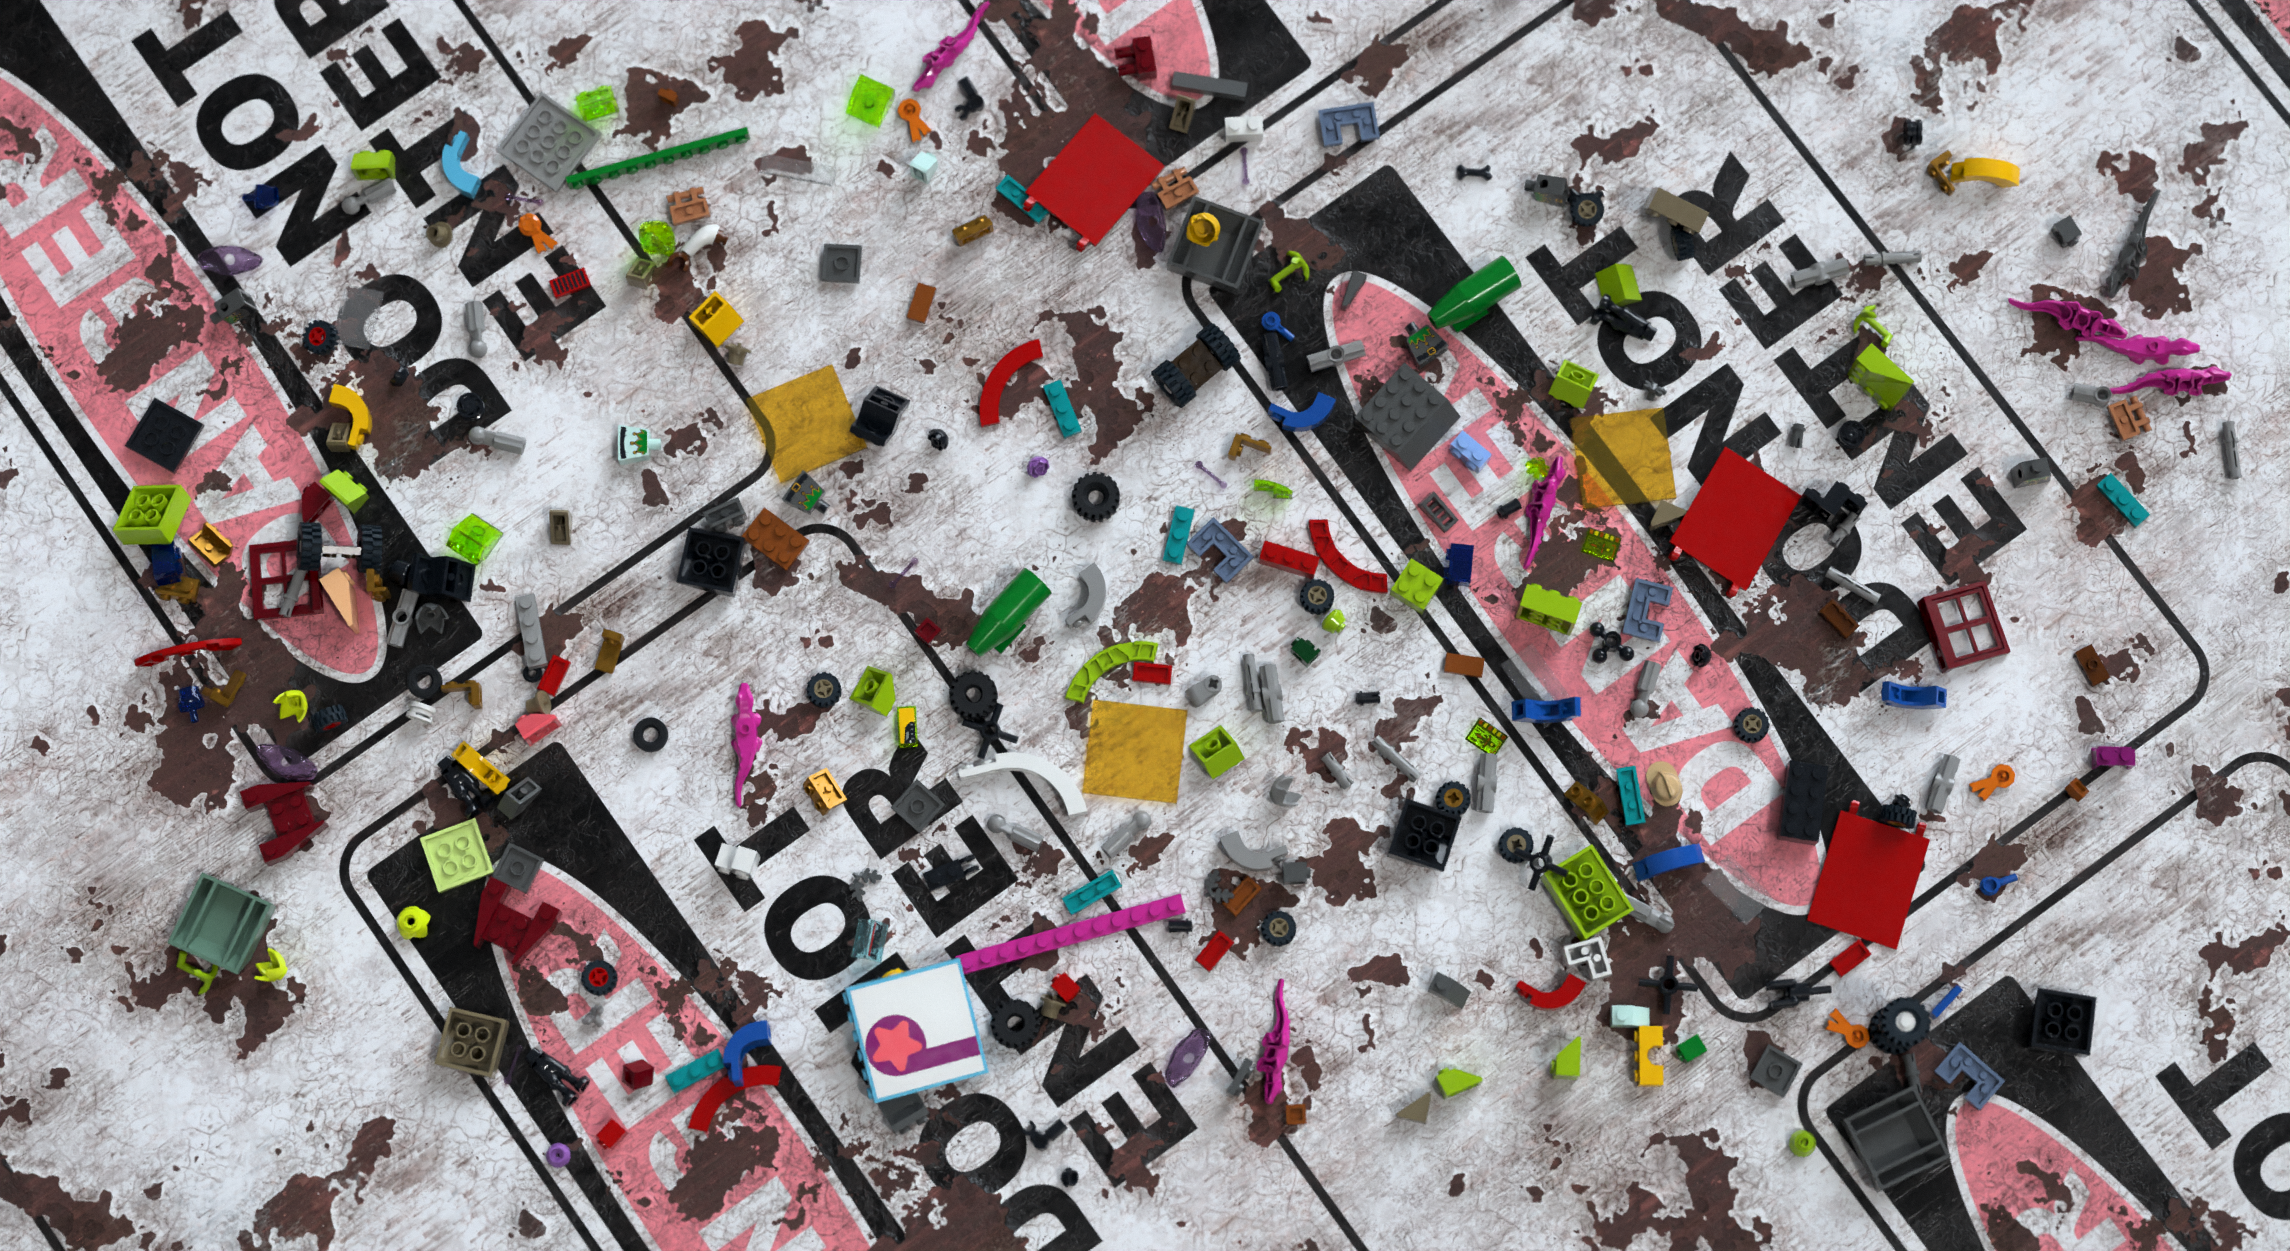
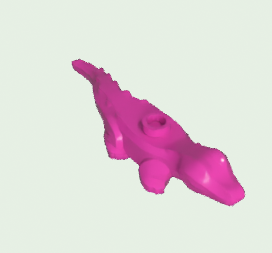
M989 1L984 2L975 11L964 31L955 37H945L939 42L940 47L934 52L927 53L922 58L923 63H926L927 67L914 83L913 91L919 92L922 88H932L941 71L954 64V60L963 53V50L974 39L980 18L990 5Z
M2008 298V302L2011 305L2020 309L2042 311L2056 316L2058 323L2064 330L2075 328L2080 330L2081 334L2087 339H2093L2096 332H2100L2110 338L2125 339L2128 334L2116 320L2103 319L2101 312L2080 306L2079 302L2045 300L2025 303Z
M2141 334L2123 340L2103 335H2095L2093 339H2087L2083 335H2078L2075 338V341H2089L2101 344L2116 353L2128 356L2130 361L2141 365L2145 360H2155V363L2165 365L2169 362L2168 358L2170 355L2187 356L2200 351L2199 344L2185 338L2169 341L2165 336L2143 337Z
M2217 366L2203 370L2187 368L2168 369L2147 373L2145 376L2137 378L2133 383L2117 388L2113 387L2110 390L2112 394H2126L2145 387L2162 388L2164 394L2170 396L2178 394L2179 391H2188L2190 395L2198 396L2203 393L2202 385L2227 381L2231 378L2232 374L2231 372L2219 369Z
M1562 456L1554 459L1543 482L1535 480L1532 484L1533 499L1526 506V517L1530 518V545L1523 565L1525 570L1531 565L1536 552L1539 550L1538 546L1542 543L1541 537L1544 535V528L1547 526V520L1550 518V513L1556 503L1557 486L1566 475L1562 466L1564 461Z
M741 683L735 698L738 713L734 714L731 718V723L735 728V738L731 741V745L739 757V769L735 780V802L738 807H741L742 804L741 790L743 783L751 770L754 756L759 752L763 743L761 738L758 737L757 727L760 726L762 719L758 713L752 712L754 698L748 683Z
M1282 978L1277 983L1275 993L1277 1020L1272 1033L1267 1032L1261 1042L1263 1047H1265L1263 1057H1260L1256 1064L1257 1071L1266 1073V1082L1264 1084L1266 1104H1272L1275 1096L1282 1092L1281 1074L1288 1058L1291 1021L1288 1018V1011L1283 1001L1284 979Z

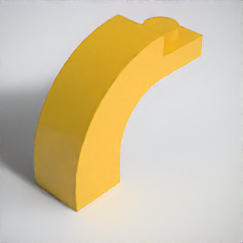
M1965 158L1964 162L1952 163L1950 181L1953 183L1987 181L2001 188L2019 186L2020 168L2012 163L1998 159Z
M333 384L329 403L333 407L345 409L352 414L353 426L348 446L351 449L359 450V446L363 445L365 438L363 433L371 434L372 431L370 411L356 392L345 386Z
M464 740L451 754L454 759L495 794L498 795L507 787L510 779Z

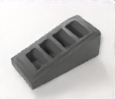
M1352 271L1342 302V311L1348 309L1366 282V274Z
M1435 492L1429 493L1417 504L1444 533L1458 521L1457 517ZM1433 500L1434 503L1428 507L1427 504ZM1438 505L1440 508L1433 513L1432 510ZM1444 511L1445 514L1438 519L1437 516ZM1449 516L1451 519L1443 525L1442 522Z

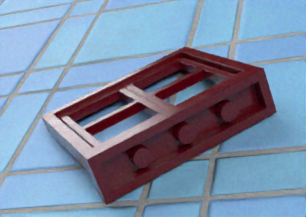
M297 540L249 545L255 621L287 618L279 615L281 608L264 609L263 586L283 583L284 594L287 593L288 583L291 582L293 575H287L286 552L297 551ZM281 552L283 576L262 578L260 555ZM321 564L318 571H308L303 580L309 582L310 604L294 606L291 617L324 614L323 589L319 580L322 578Z
M1985 580L1929 595L1917 602L1942 674L1950 672L1955 668L1999 657L2011 652ZM1978 593L1985 617L1968 621L1960 598ZM1955 599L1963 623L1945 627L1937 604ZM1988 623L1996 647L1979 651L1971 628ZM1966 629L1974 653L1956 657L1948 634Z

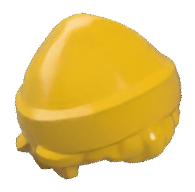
M1204 212L1193 215L1187 225L1186 238L1198 245L1210 246V243L1218 240L1220 223L1210 213Z

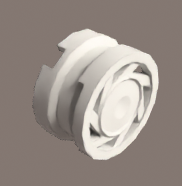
M410 701V710L407 711L406 717L425 724H432V715L435 714L436 708L424 703Z

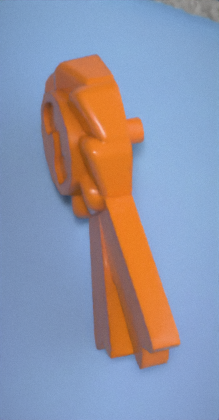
M909 98L900 102L898 113L902 120L909 122L912 142L922 141L919 130L926 137L927 133L931 132V129L919 117L921 113L919 103Z
M527 213L520 217L518 228L523 235L532 237L538 254H541L542 251L547 252L543 242L551 250L554 249L555 245H558L557 241L541 231V221L536 215Z
M2000 764L1992 770L1991 777L1970 783L1969 787L1972 788V793L1985 788L1977 797L1986 801L1997 787L2007 788L2012 785L2015 779V772L2010 766Z
M1835 1008L1829 1016L1837 1023L1828 1020L1826 1030L1845 1035L1847 1044L1855 1049L1866 1046L1870 1039L1868 1029L1860 1024L1851 1025Z

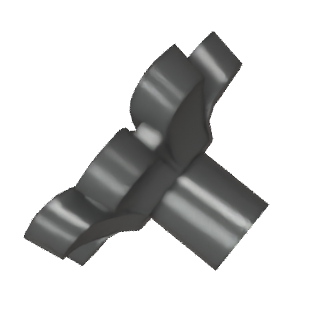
M1645 380L1643 384V389L1649 392L1646 398L1649 401H1653L1655 396L1661 397L1665 395L1667 390L1661 386L1657 387L1658 383L1655 382L1650 383Z

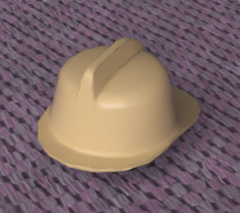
M1664 761L1655 762L1650 765L1646 778L1655 801L1663 806H1673L1678 803L1682 797L1683 790L1674 767Z

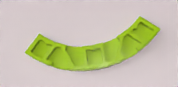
M1134 641L1117 644L1099 652L1089 659L1078 671L1067 690L1065 699L1084 704L1092 685L1108 670L1128 662L1145 661L1154 663L1159 643Z

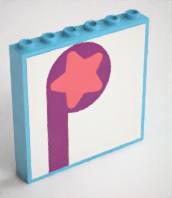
M960 958L946 960L844 988L845 992L842 993L843 1000L850 1008L847 1016L849 1023H853L855 1028L852 1031L854 1042H858L860 1048L857 1050L859 1062L863 1061L865 1067L861 1069L864 1081L868 1080L869 1088H866L869 1100L873 1099L874 1103L989 1073Z

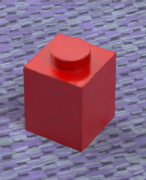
M1065 972L1062 975L1058 973L1051 980L1053 983L1051 988L1066 1004L1070 1003L1081 992V988Z
M611 1119L596 1135L599 1138L597 1143L605 1150L607 1148L613 1150L627 1136L628 1132L614 1119Z

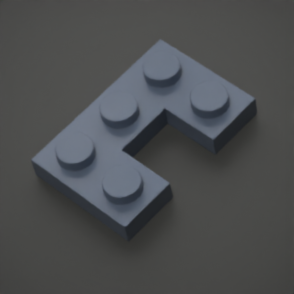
M1374 102L1318 110L1324 148L1343 145L1340 127L1358 125L1361 142L1380 139Z
M1214 517L1186 543L1199 558L1213 545L1226 557L1213 569L1226 584L1254 559V556Z
M1636 578L1622 634L1660 643L1664 623L1646 619L1649 603L1668 607L1673 587Z
M1960 1042L1934 1070V1073L1948 1085L1961 1071L1976 1084L1964 1099L1978 1111L1983 1108L2005 1082Z

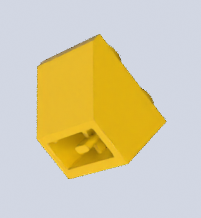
M716 291L689 316L691 324L717 348L744 323V320L733 307Z

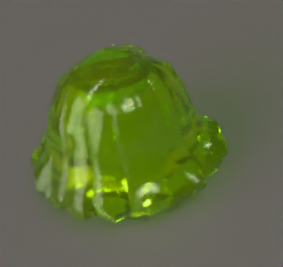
M655 220L641 223L638 228L639 241L646 253L651 255L662 254L666 257L674 254L676 241L672 227L667 222Z

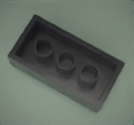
M1792 760L1787 763L1777 840L1814 846L1819 842L1828 766Z

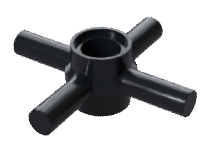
M996 703L990 721L980 724L964 718L962 726L980 731V735L983 738L977 755L980 759H985L990 742L998 738L1015 744L1018 742V736L1003 732L1000 729L998 720L1004 706L1000 703ZM988 727H993L996 729V732L993 735H987L985 730Z
M1547 834L1541 852L1534 855L1519 848L1514 850V855L1529 861L1530 867L1534 871L1528 889L1535 891L1541 873H1545L1548 870L1565 878L1568 876L1569 871L1553 864L1552 857L1549 855L1555 838L1553 835ZM1539 858L1544 861L1543 867L1538 863Z
M1667 956L1665 975L1659 980L1639 978V986L1658 988L1664 995L1662 1014L1670 1015L1671 995H1674L1678 990L1698 991V984L1681 983L1673 976L1674 956ZM1664 981H1671L1673 983V989H1665L1663 985Z

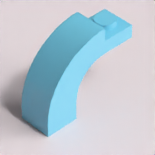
M460 130L458 135H455L452 140V147L445 144L442 153V165L451 185L459 193L474 199L481 181L479 177L461 168V157L468 144L469 137L466 132Z

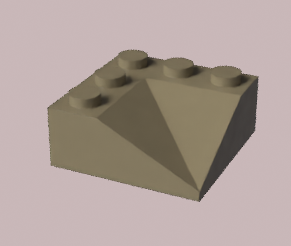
M1659 187L1651 189L1642 209L1646 210L1645 214L1653 218L1665 217L1667 218V223L1673 226L1679 224L1684 227L1683 230L1692 235L1694 232L1700 233L1709 215V212Z
M449 1007L434 1064L495 1080L510 1022L501 1018Z

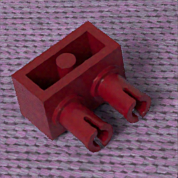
M1150 36L1133 38L1130 46L1114 48L1116 60L1133 57L1135 60L1134 63L1117 65L1119 77L1136 74L1138 81L1157 78Z

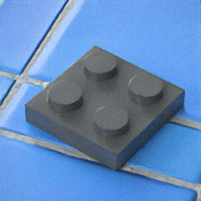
M824 244L822 282L860 284L862 245Z
M916 779L891 806V809L920 834L946 805Z
M509 842L492 877L528 894L545 859Z
M1768 1044L1749 1079L1784 1098L1803 1063Z
M1245 1058L1226 1092L1227 1097L1231 1099L1235 1096L1239 1097L1244 1088L1243 1080H1248L1253 1072L1252 1060Z

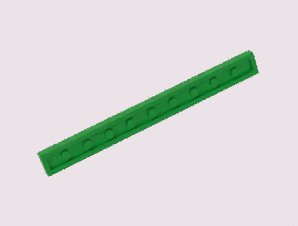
M747 127L566 176V181L569 189L578 190L582 189L584 185L600 184L602 180L618 179L620 175L624 174L633 175L638 173V170H651L660 164L669 165L678 159L687 160L696 154L705 155L710 153L711 150H723L728 148L729 145H741L751 139Z

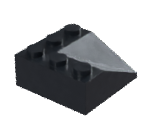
M689 527L676 582L714 594L735 598L747 546L746 539L744 537Z
M1406 798L1387 857L1444 872L1462 817Z
M2037 988L2029 1026L2027 1049L2083 1058L2090 1056L2097 997Z

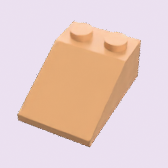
M338 567L319 580L349 627L355 634H358L360 631L356 590L353 587L355 582L346 570L342 572Z

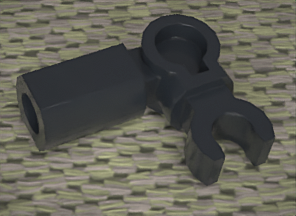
M968 76L962 78L957 83L966 98L970 99L966 102V105H959L955 108L957 113L961 110L965 111L964 115L960 116L962 121L966 120L971 112L981 111L985 107L983 98L977 95L978 91Z
M1060 1118L1045 1130L1044 1135L1040 1131H1036V1125L1032 1121H1029L1032 1126L1031 1131H1026L1023 1127L1021 1128L1024 1135L1031 1137L1030 1141L1039 1151L1046 1150L1051 1140L1054 1141L1068 1129Z

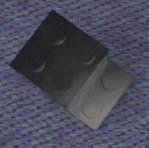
M876 385L864 398L858 418L851 425L849 432L858 438L871 441L874 445L884 447L896 433L901 416L909 407L911 400Z
M1838 481L1835 482L1824 498L1821 497L1817 490L1807 487L1798 501L1799 504L1827 524H1830L1842 507L1848 512L1856 513L1857 517H1859L1868 504L1862 495L1853 493L1848 485Z
M412 553L407 591L433 599L453 598L463 602H471L476 565L449 556L429 557L420 553Z

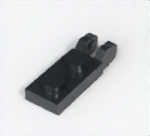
M974 854L923 873L930 892L962 880L966 876L979 871L978 865L972 866L963 871L961 866L975 859Z

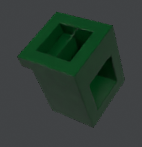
M1297 637L1291 644V653L1307 668L1321 654L1319 648L1314 650L1315 646L1308 639L1305 641L1303 638Z

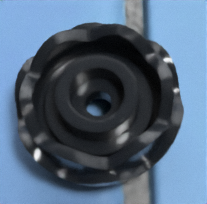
M400 365L399 370L394 374L393 379L390 380L392 386L401 387L409 376V370L405 365Z
M941 429L929 431L928 440L931 441L932 447L939 449V451L946 449L949 444L947 434Z
M1704 644L1694 646V652L1691 654V658L1694 661L1693 665L1698 666V668L1705 667L1711 661L1710 649Z

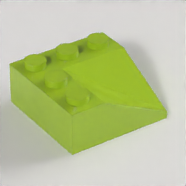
M1872 343L1856 358L1848 372L1849 379L1854 384H1859L1867 396L1873 397L1878 401L1879 407L1883 410L1887 409L1889 412L1905 397L1914 383V380Z
M181 485L133 486L112 531L123 545L171 544L191 502V497Z
M1531 583V585L1527 584L1515 618L1570 636L1582 602L1574 596L1565 597L1556 590L1550 589L1547 591L1542 589V586Z

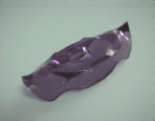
M1153 191L1143 192L1137 197V226L1145 243L1152 250L1162 253L1166 241V221L1163 208ZM1152 216H1156L1158 219L1155 226H1150L1148 223Z
M217 246L201 252L198 255V262L205 270L221 275H237L256 269L263 262V258L259 254L239 246ZM227 254H232L235 257L234 264L228 265L225 262Z
M260 744L256 747L261 761L271 771L286 779L309 782L317 774V766L304 754L295 749L276 744ZM287 756L291 757L292 764L284 767L281 763L282 759Z
M1203 1028L1194 1029L1177 1044L1165 1070V1077L1170 1087L1176 1088L1199 1066L1210 1043V1031ZM1188 1053L1194 1054V1060L1191 1063H1185L1184 1057Z

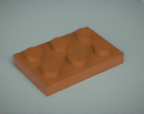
M765 507L741 536L746 539L748 544L786 572L810 543V540Z

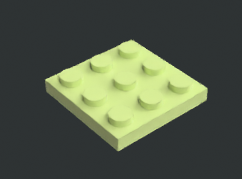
M475 818L420 838L439 893L494 873Z

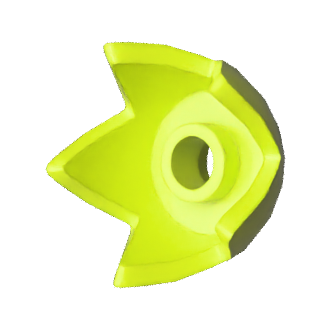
M299 690L285 691L273 701L275 704L281 703L280 719L295 714L297 721L301 723L308 709L307 699L304 693Z
M410 906L400 912L396 920V926L400 935L405 940L413 937L423 938L427 936V923L430 921L431 916L417 906ZM411 918L415 920L413 925L408 924V920Z
M268 948L267 952L271 961L255 964L263 976H255L254 979L265 982L281 980L287 972L286 962L280 953Z

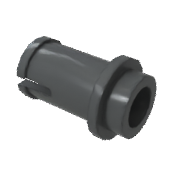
M1793 424V427H1791L1790 447L1802 448L1803 433L1806 431L1805 425Z

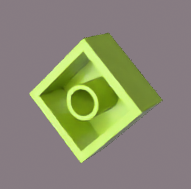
M1411 558L1391 588L1390 595L1422 615L1442 585L1444 578Z

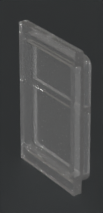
M351 285L346 286L335 324L336 330L339 332L337 334L339 336V340H337L339 344L366 350L370 349L384 295L383 292Z
M1729 854L1701 881L1745 926L1773 899Z

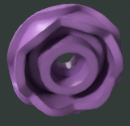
M1042 456L1031 458L1027 464L1029 476L1037 478L1038 476L1045 475L1050 468L1049 461Z
M562 1143L551 1145L546 1152L547 1162L555 1168L563 1167L570 1161V1149Z

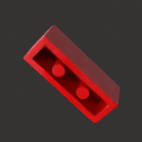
M1264 541L1259 564L1314 579L1320 557Z

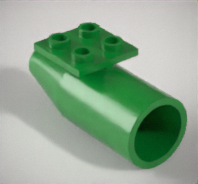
M1501 255L1455 284L1427 313L1428 319L1435 329L1451 325L1456 333H1459L1486 316L1488 308L1522 287L1520 278L1511 263Z
M1023 568L984 610L978 623L972 628L973 632L966 646L978 657L983 656L993 648L1002 654L1027 627L1024 623L1052 592L1034 573L1027 568Z

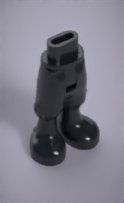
M1606 293L1601 298L1590 320L1592 325H1597L1600 321L1609 322L1611 327L1617 331L1619 330L1629 336L1640 338V340L1644 338L1650 342L1658 330L1650 326V322L1630 310L1629 307L1615 304L1611 300V296ZM1606 310H1610V311L1616 313V315L1614 316V315L1610 314L1609 312H1607Z
M450 755L437 764L441 769V774L454 792L455 798L464 801L467 807L464 815L467 819H472L483 811L471 798L469 791L476 796L484 809L488 808L495 801V794L493 792H483L479 788L478 779L474 778L457 760H453Z
M535 1047L525 1057V1060L530 1063V1067L548 1084V1088L555 1091L558 1090L562 1094V1104L566 1108L574 1104L578 1100L579 1095L563 1084L562 1079L570 1083L580 1094L586 1090L590 1083V1079L587 1076L575 1077L571 1074V1069L568 1065H563L544 1051L540 1052Z

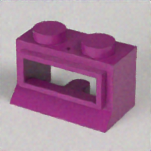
M2098 746L2097 748H2091L2092 769L2103 765L2109 767L2127 766V770H2131L2136 766L2135 749H2132V747Z

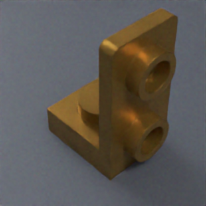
M1946 150L1930 161L1927 168L1929 175L1939 183L1941 191L1951 196L1955 191V187L1941 171L1950 164L1949 161L1952 157L1951 152Z
M1236 433L1228 453V459L1235 461L1237 456H1241L1244 448L1241 444L1268 454L1271 453L1272 446L1264 440H1253L1248 434Z
M603 629L601 636L604 641L595 664V669L613 674L625 638L621 633Z
M235 670L223 691L216 687H213V689L205 687L201 694L228 708L229 704L234 701L238 689L244 684L247 674Z
M467 680L464 684H457V682L451 681L440 686L443 693L471 691L468 693L469 704H472L474 709H483L482 686L479 682L476 683V680Z
M1578 781L1564 793L1566 798L1585 811L1590 821L1595 825L1609 813L1603 800Z

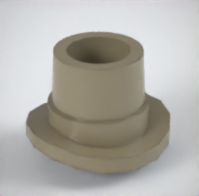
M437 222L427 228L426 237L434 246L445 248L452 241L453 233L451 226L446 222Z
M742 343L737 345L726 344L725 348L729 349L727 362L743 366L747 353L751 354V350L742 347Z
M543 690L537 691L534 698L526 701L527 712L529 714H550L551 700L549 695Z
M1043 994L1040 997V1000L1043 1001L1041 1014L1049 1018L1056 1019L1061 1007H1066L1067 1005L1055 994Z

